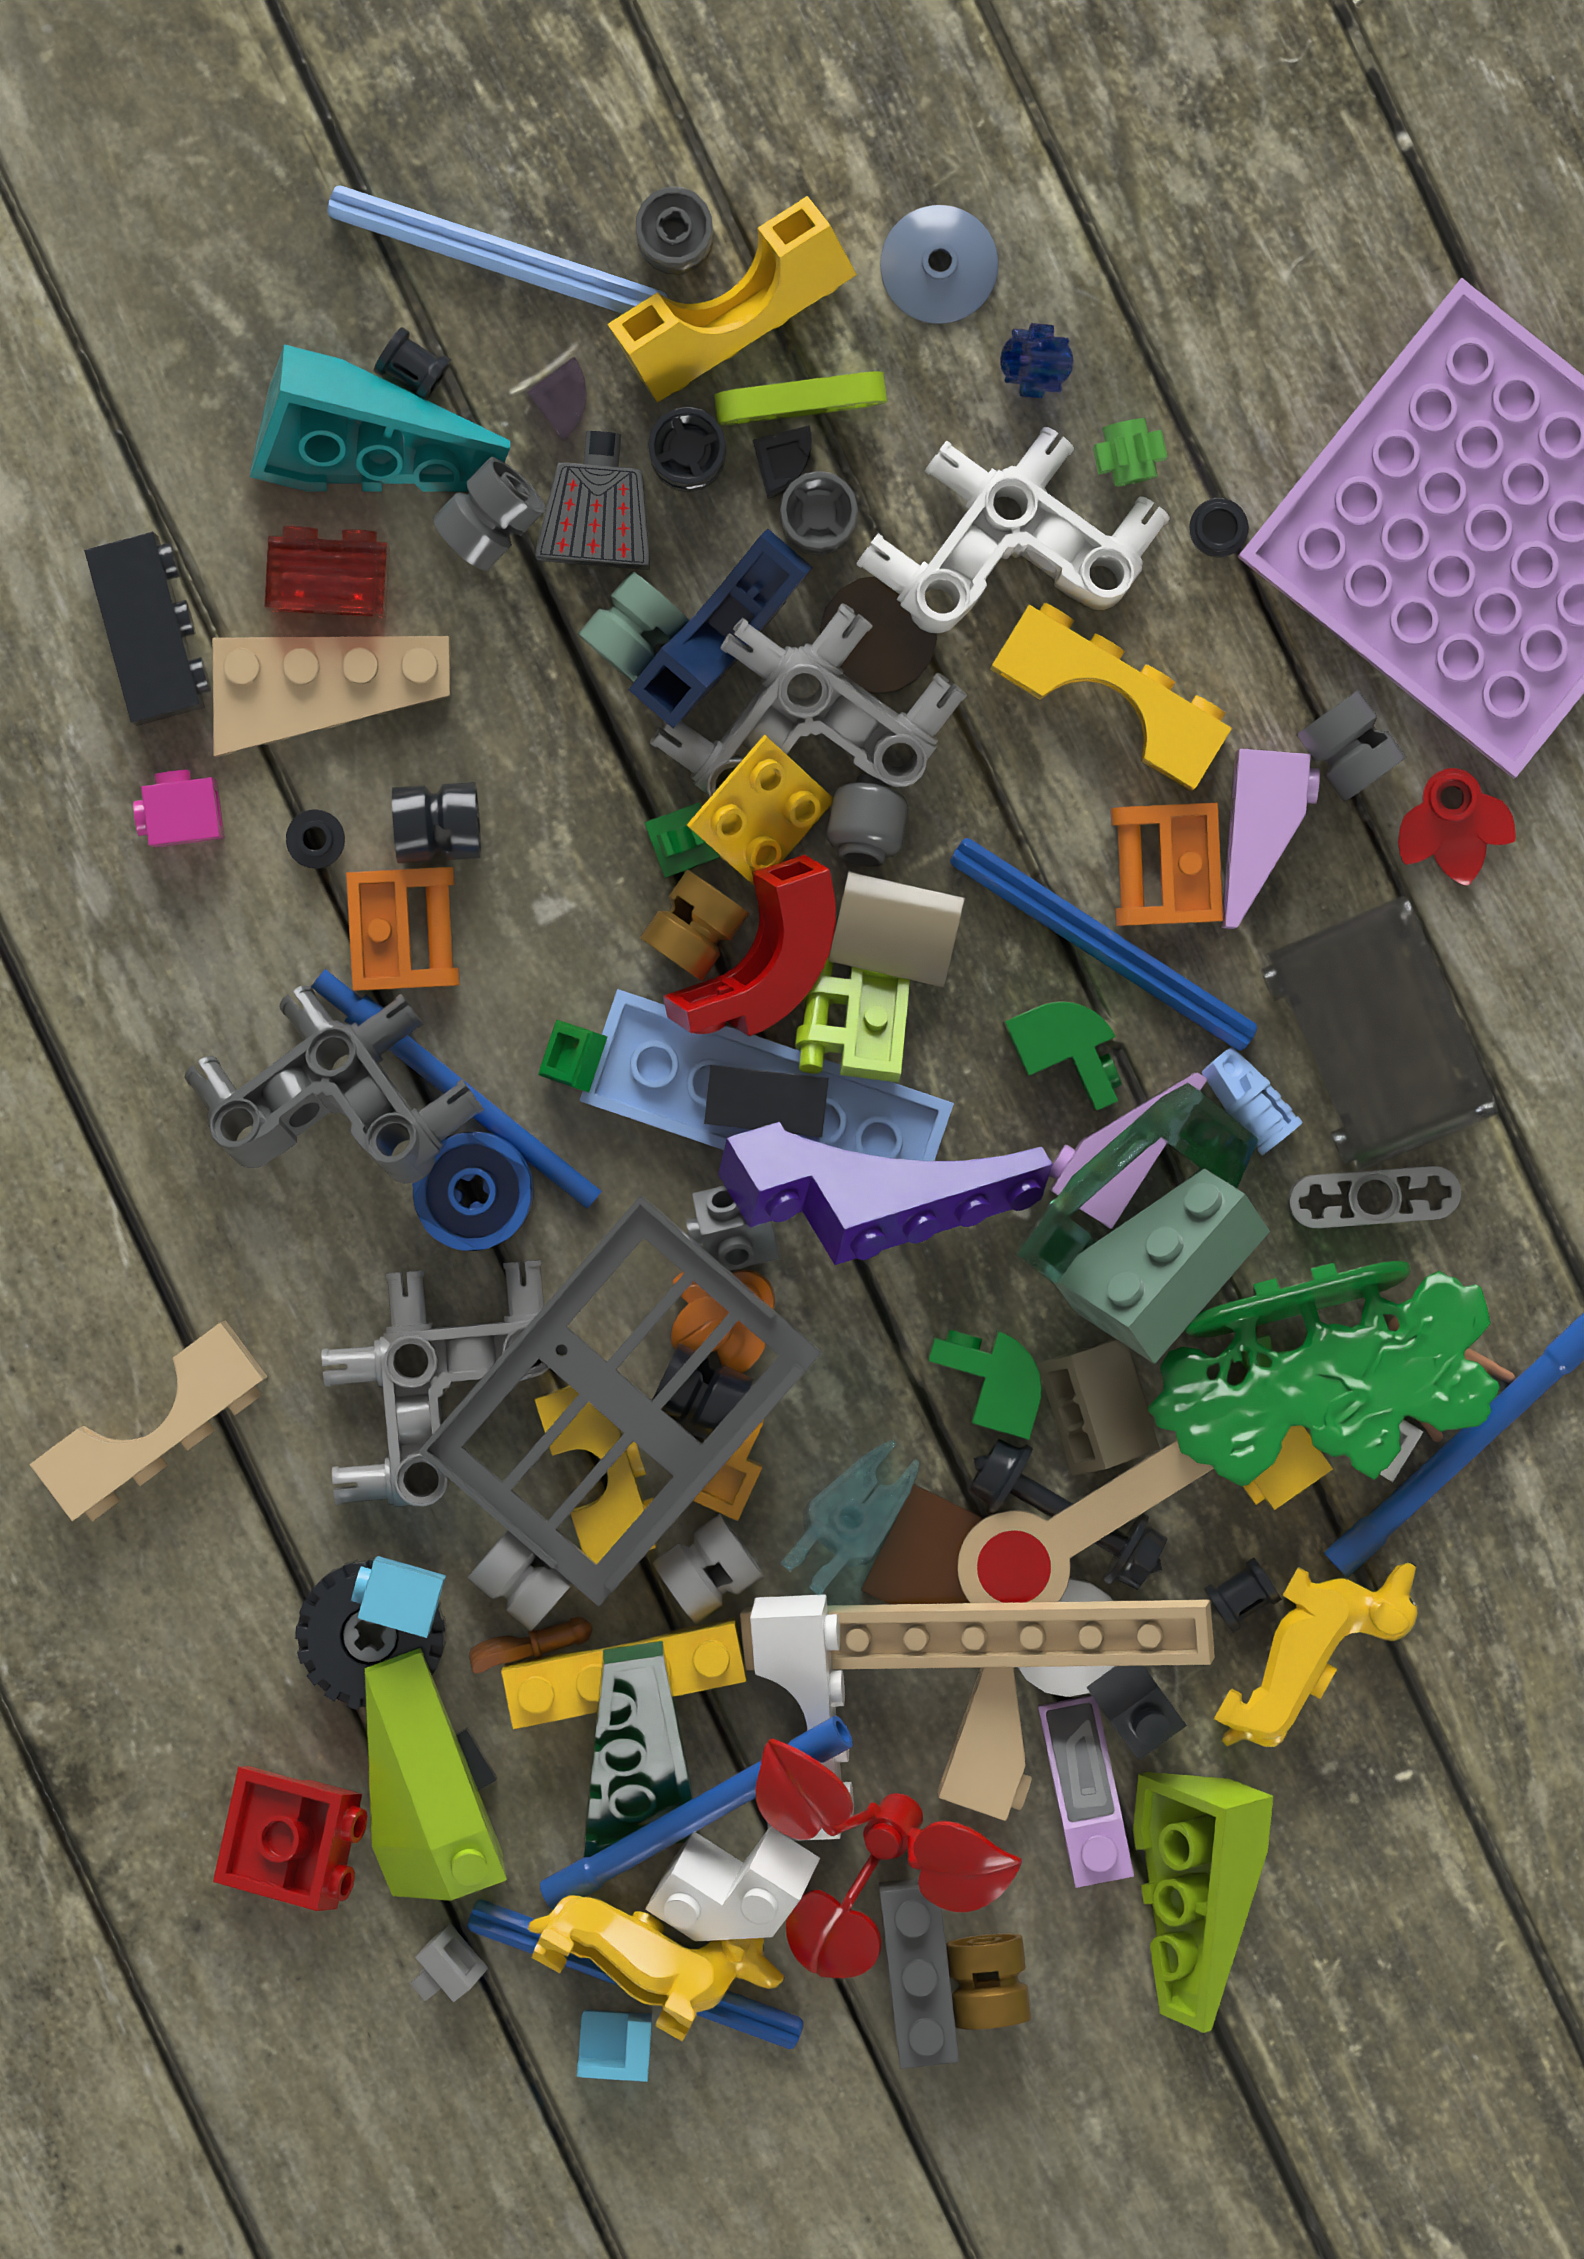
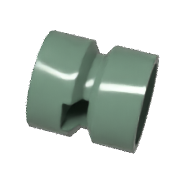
M631 571L610 595L613 603L610 610L598 609L578 632V635L599 655L634 683L656 656L654 649L657 645L668 643L690 620L652 585Z

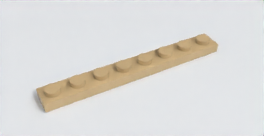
M1210 1600L827 1606L828 1615L838 1614L840 1625V1650H831L832 1669L1210 1665L1215 1658ZM745 1607L740 1613L745 1670H755L750 1622L753 1607Z

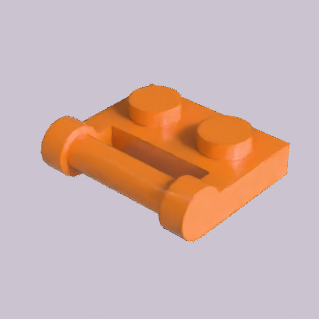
M1218 802L1110 808L1111 826H1117L1121 908L1115 909L1116 926L1222 922L1223 904ZM1158 824L1162 906L1144 907L1141 825Z
M454 867L346 872L353 991L460 986L459 968H453L449 886L455 885ZM425 887L430 969L412 970L408 888Z

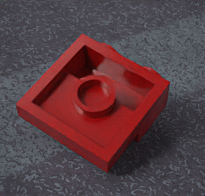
M238 1766L213 1882L314 1911L337 1909L339 1901H345L349 1897L355 1881L353 1867L347 1866L351 1844L358 1843L361 1840L367 1826V1811L360 1808L362 1793L314 1780H298L250 1766Z

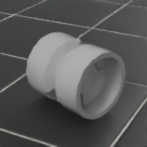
M718 1514L693 1532V1544L687 1546L677 1543L652 1561L666 1586L695 1624H698L723 1606V1594L730 1592L739 1595L764 1577L761 1569L745 1545L721 1514ZM707 1565H715L714 1569L710 1572L705 1568Z
M508 1530L467 1577L492 1599L503 1596L507 1600L506 1611L530 1632L572 1585L560 1572L548 1566Z

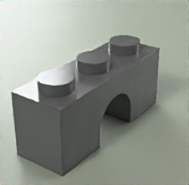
M919 1878L879 1882L900 2069L959 2062L942 1908L929 1902L921 1894L918 1886Z

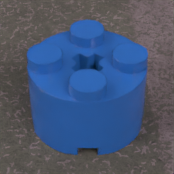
M463 1132L443 1139L441 1142L444 1146L440 1148L441 1152L435 1156L432 1170L423 1179L412 1183L413 1202L423 1227L442 1244L462 1251L485 1250L505 1242L522 1227L532 1207L534 1182L526 1160L513 1145L490 1133ZM479 1175L485 1179L482 1189L489 1194L486 1203L475 1201L468 1207L462 1203L465 1193L462 1189L458 1188L459 1182L462 1179L472 1181Z

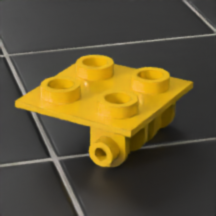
M764 734L690 820L687 826L714 849L726 863L754 885L752 872L781 863L831 806L832 796Z

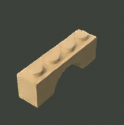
M226 1320L217 1324L173 1357L177 1375L176 1398L169 1415L155 1431L137 1439L118 1440L107 1438L82 1426L29 1464L71 1521L86 1513L93 1522L121 1501L114 1491L131 1478L140 1487L168 1466L162 1455L178 1443H181L186 1451L190 1450L215 1431L209 1420L227 1407L235 1416L263 1395L256 1385L268 1376Z

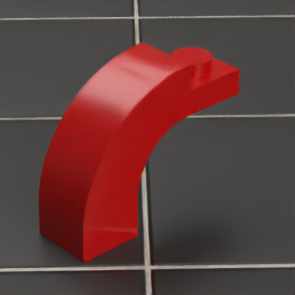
M802 855L752 872L759 907V926L750 950L740 963L725 974L663 995L667 1017L688 1032L694 1034H709L719 1031L725 1026V1022H728L747 1036H752L776 1024L788 1015L804 999L819 978L831 950L836 923V903L829 868L807 855Z

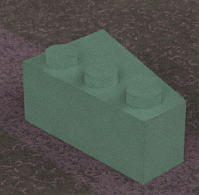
M1203 1169L1050 1273L1049 1277L1074 1312L1155 1364L1270 1231L1245 1193L1208 1170Z

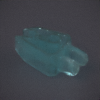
M893 1440L883 1443L862 1456L810 1501L803 1511L804 1530L807 1532L780 1564L790 1572L794 1568L799 1567L810 1554V1548L818 1540L835 1555L828 1565H823L812 1578L813 1583L809 1588L818 1595L825 1590L845 1564L849 1567L867 1565L911 1492L920 1464L916 1459L894 1484L889 1486L880 1484L865 1504L862 1503L878 1483L875 1476L876 1469L896 1446L897 1443Z

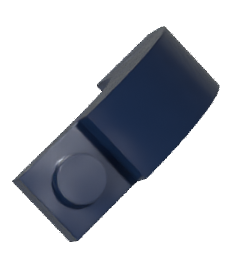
M767 529L759 536L699 611L660 649L628 690L674 729L736 663V658L721 650V646L728 634L730 633L735 636L734 626L744 618L748 621L749 625L761 633L785 605L786 600L813 567L772 531Z

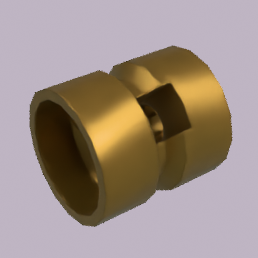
M687 870L668 896L672 904L669 911H658L640 939L694 977L703 981L720 956L717 947L720 940H731L749 915V912Z
M985 1934L959 1938L946 1943L949 1976L958 1981L960 1986L952 1993L956 2028L973 2030L992 2029L1021 2024L1031 2019L1028 1986L1018 1981V1975L1026 1969L1023 1937L1020 1934ZM998 1971L999 1979L977 1981V1973Z

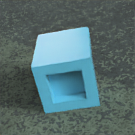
M584 2010L581 2015L579 2058L576 2076L647 2082L652 2014Z

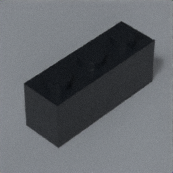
M152 531L84 550L130 722L139 726L205 708L202 694L211 691L210 682L202 657L192 659L186 636L194 635L196 632L187 600L176 602L171 579L180 577V572L171 542L161 545L159 536Z

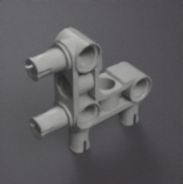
M842 603L838 612L813 645L806 643L804 647L800 646L799 649L796 647L791 648L790 646L782 649L742 618L733 628L735 636L729 633L721 646V650L729 653L761 676L763 679L760 689L720 741L716 740L711 743L682 721L674 729L663 721L662 723L665 725L663 730L660 727L656 730L650 740V744L658 747L692 772L690 778L694 780L693 784L707 793L709 797L719 788L716 783L719 774L725 769L736 768L764 734L787 754L800 736L808 737L810 733L816 736L823 733L852 755L853 763L866 773L893 787H905L914 784L922 777L926 768V761L937 748L936 743L939 740L935 735L959 703L964 701L967 694L956 684L950 685L948 683L949 679L936 673L933 677L934 680L909 713L901 712L899 715L845 676L840 666L865 633L872 628V625L860 614L855 616L853 614L854 610L846 604ZM801 673L811 674L820 681L817 692L807 698H797L787 690L790 680ZM895 743H906L914 749L911 761L901 767H892L882 760L885 750Z
M542 1260L525 1261L526 1286L522 1284L520 1261L503 1263L506 1273L509 1316L503 1317L504 1322L433 1328V1323H427L423 1287L424 1270L406 1272L408 1296L404 1294L403 1272L385 1274L388 1283L391 1326L385 1327L386 1333H383L379 1340L374 1341V1346L332 1350L328 1348L322 1349V1366L347 1365L345 1369L323 1371L325 1387L377 1381L379 1387H383L389 1457L385 1458V1464L342 1468L338 1466L332 1467L333 1484L351 1482L358 1484V1486L335 1488L333 1490L335 1505L388 1499V1504L395 1507H424L434 1504L444 1495L450 1484V1479L418 1451L443 1423L441 1396L446 1392V1388H449L454 1381L481 1379L544 1307L541 1277ZM416 1344L427 1353L428 1367L424 1374L411 1377L399 1370L396 1363V1355L403 1345ZM544 1362L533 1366L521 1380L542 1375L549 1367ZM425 1462L435 1468L439 1477L436 1490L428 1494H418L409 1487L406 1476L412 1464Z

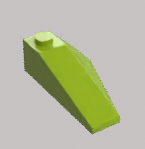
M421 1648L365 1668L371 1844L392 1896L452 1901L506 1881L507 1877L501 1846Z
M1144 1772L1138 1774L1133 1834L1136 1850L1144 1849L1149 1883L1141 1885L1144 1904H1152L1157 1937L1150 1943L1159 2012L1161 2015L1205 2033L1212 2030L1268 1853L1273 1796L1229 1778Z

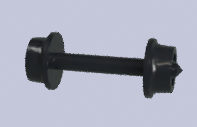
M998 1439L987 1456L981 1455L974 1458L975 1469L978 1472L968 1490L986 1502L987 1512L990 1514H995L999 1510L1009 1493L1051 1518L1073 1503L1021 1473L1033 1451V1448L1027 1444L1023 1447H1016ZM1144 1513L1140 1514L1126 1535L1116 1529L1095 1542L1096 1545L1114 1555L1105 1571L1103 1581L1111 1584L1113 1581H1120L1138 1590L1149 1573L1152 1574L1162 1570L1159 1556L1168 1538L1149 1525V1516Z

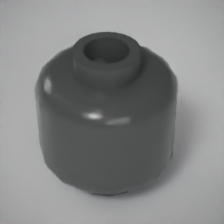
M860 775L857 777L856 783L839 787L832 797L827 827V839L830 845L838 850L839 858L858 866L877 867L885 863V858L896 855L903 845L908 815L907 801L904 796L891 789V785L872 775Z

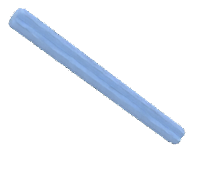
M341 185L335 187L328 203L327 213L333 219L622 314L657 292L668 298L667 294L663 291Z

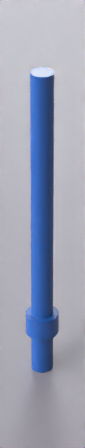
M326 969L311 986L312 989L347 1016L344 1020L346 1024L352 1025L356 1022L359 1026L383 1009L381 1005L367 994L361 998ZM406 1035L389 1049V1051L443 1094L462 1079L409 1035ZM464 1081L477 1098L476 1100L484 1108L483 1112L476 1114L473 1118L494 1135L513 1145L526 1161L588 1209L602 1191Z

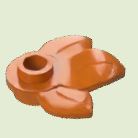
M745 1269L732 1273L774 1310L775 1293L766 1277L756 1271ZM684 1272L680 1273L673 1280V1284H675L681 1278ZM693 1281L681 1295L689 1304L679 1313L673 1323L671 1344L675 1349L681 1343L696 1351L729 1314V1311ZM738 1320L711 1352L717 1351L722 1366L726 1365L744 1373L761 1357L766 1344Z

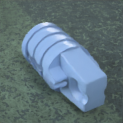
M1234 1047L1223 1052L1202 1071L1203 1076L1207 1078L1206 1081L1225 1108L1224 1111L1235 1120L1238 1128L1245 1132L1247 1139L1254 1143L1258 1148L1256 1150L1261 1156L1303 1123L1291 1111L1292 1108L1288 1103L1282 1100L1279 1092L1272 1088L1270 1081L1263 1077Z

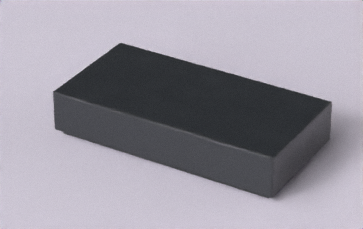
M710 1065L704 1124L757 1129L780 1122L784 1130L792 1134L822 1137L829 1078Z

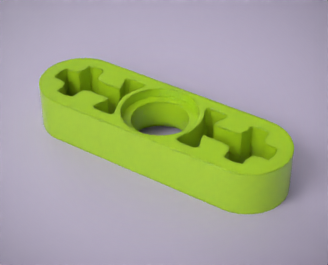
M881 371L740 388L714 394L717 423L722 426L868 408L888 402L884 372Z

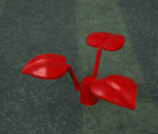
M771 1738L764 1747L756 1782V1802L764 1819L777 1831L791 1838L808 1840L815 1837L821 1828L828 1835L835 1836L867 1822L864 1827L863 1837L870 1856L842 1903L840 1904L833 1896L824 1891L811 1890L802 1895L798 1904L787 1917L786 1936L789 1947L797 1961L811 1973H817L820 1977L851 1978L864 1974L877 1961L882 1947L879 1930L867 1915L851 1910L881 1859L888 1860L900 1857L908 1848L909 1866L921 1870L918 1879L921 1894L934 1905L952 1912H971L987 1906L1003 1894L1021 1867V1858L1000 1849L982 1834L962 1824L939 1821L921 1830L920 1827L924 1819L922 1809L914 1799L904 1794L893 1793L887 1795L879 1805L872 1802L865 1811L851 1816L853 1811L852 1797L844 1783L831 1770L808 1754L779 1740Z

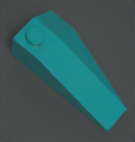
M284 344L268 389L249 477L307 492H327L328 484H362L363 492H382L383 484H415L423 492H469L467 481L489 458L493 457L503 462L506 461L511 441L343 359Z

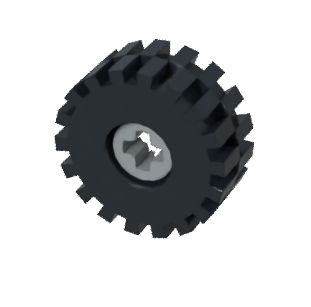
M376 1558L358 1561V1559L350 1561L325 1575L303 1602L295 1631V1639H298L299 1645L297 1655L300 1664L304 1663L308 1671L307 1677L314 1686L318 1684L326 1692L324 1696L335 1702L338 1699L347 1703L348 1708L357 1710L361 1707H366L365 1668L421 1648L430 1673L433 1675L444 1653L446 1644V1618L442 1614L440 1600L430 1634L427 1638L385 1626L386 1629L381 1634V1639L385 1643L384 1647L377 1649L374 1645L370 1644L362 1649L357 1644L356 1640L361 1634L360 1629L356 1626L362 1620L358 1618L361 1604L351 1601L361 1566L372 1569ZM364 1620L369 1625L374 1624L373 1622Z

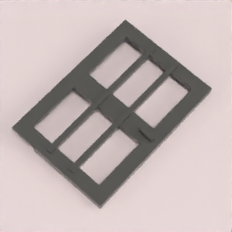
M641 1195L418 1452L552 1569L555 1568L600 1607L822 1352ZM645 1238L682 1270L684 1274L614 1355L606 1361L567 1326ZM694 1281L729 1311V1314L652 1401L624 1377L617 1368ZM739 1320L779 1356L701 1444L663 1411L662 1408ZM540 1359L575 1389L579 1395L506 1479L501 1481L463 1446L537 1360ZM589 1402L623 1431L624 1434L547 1521L512 1489ZM634 1441L674 1477L596 1564L557 1528Z

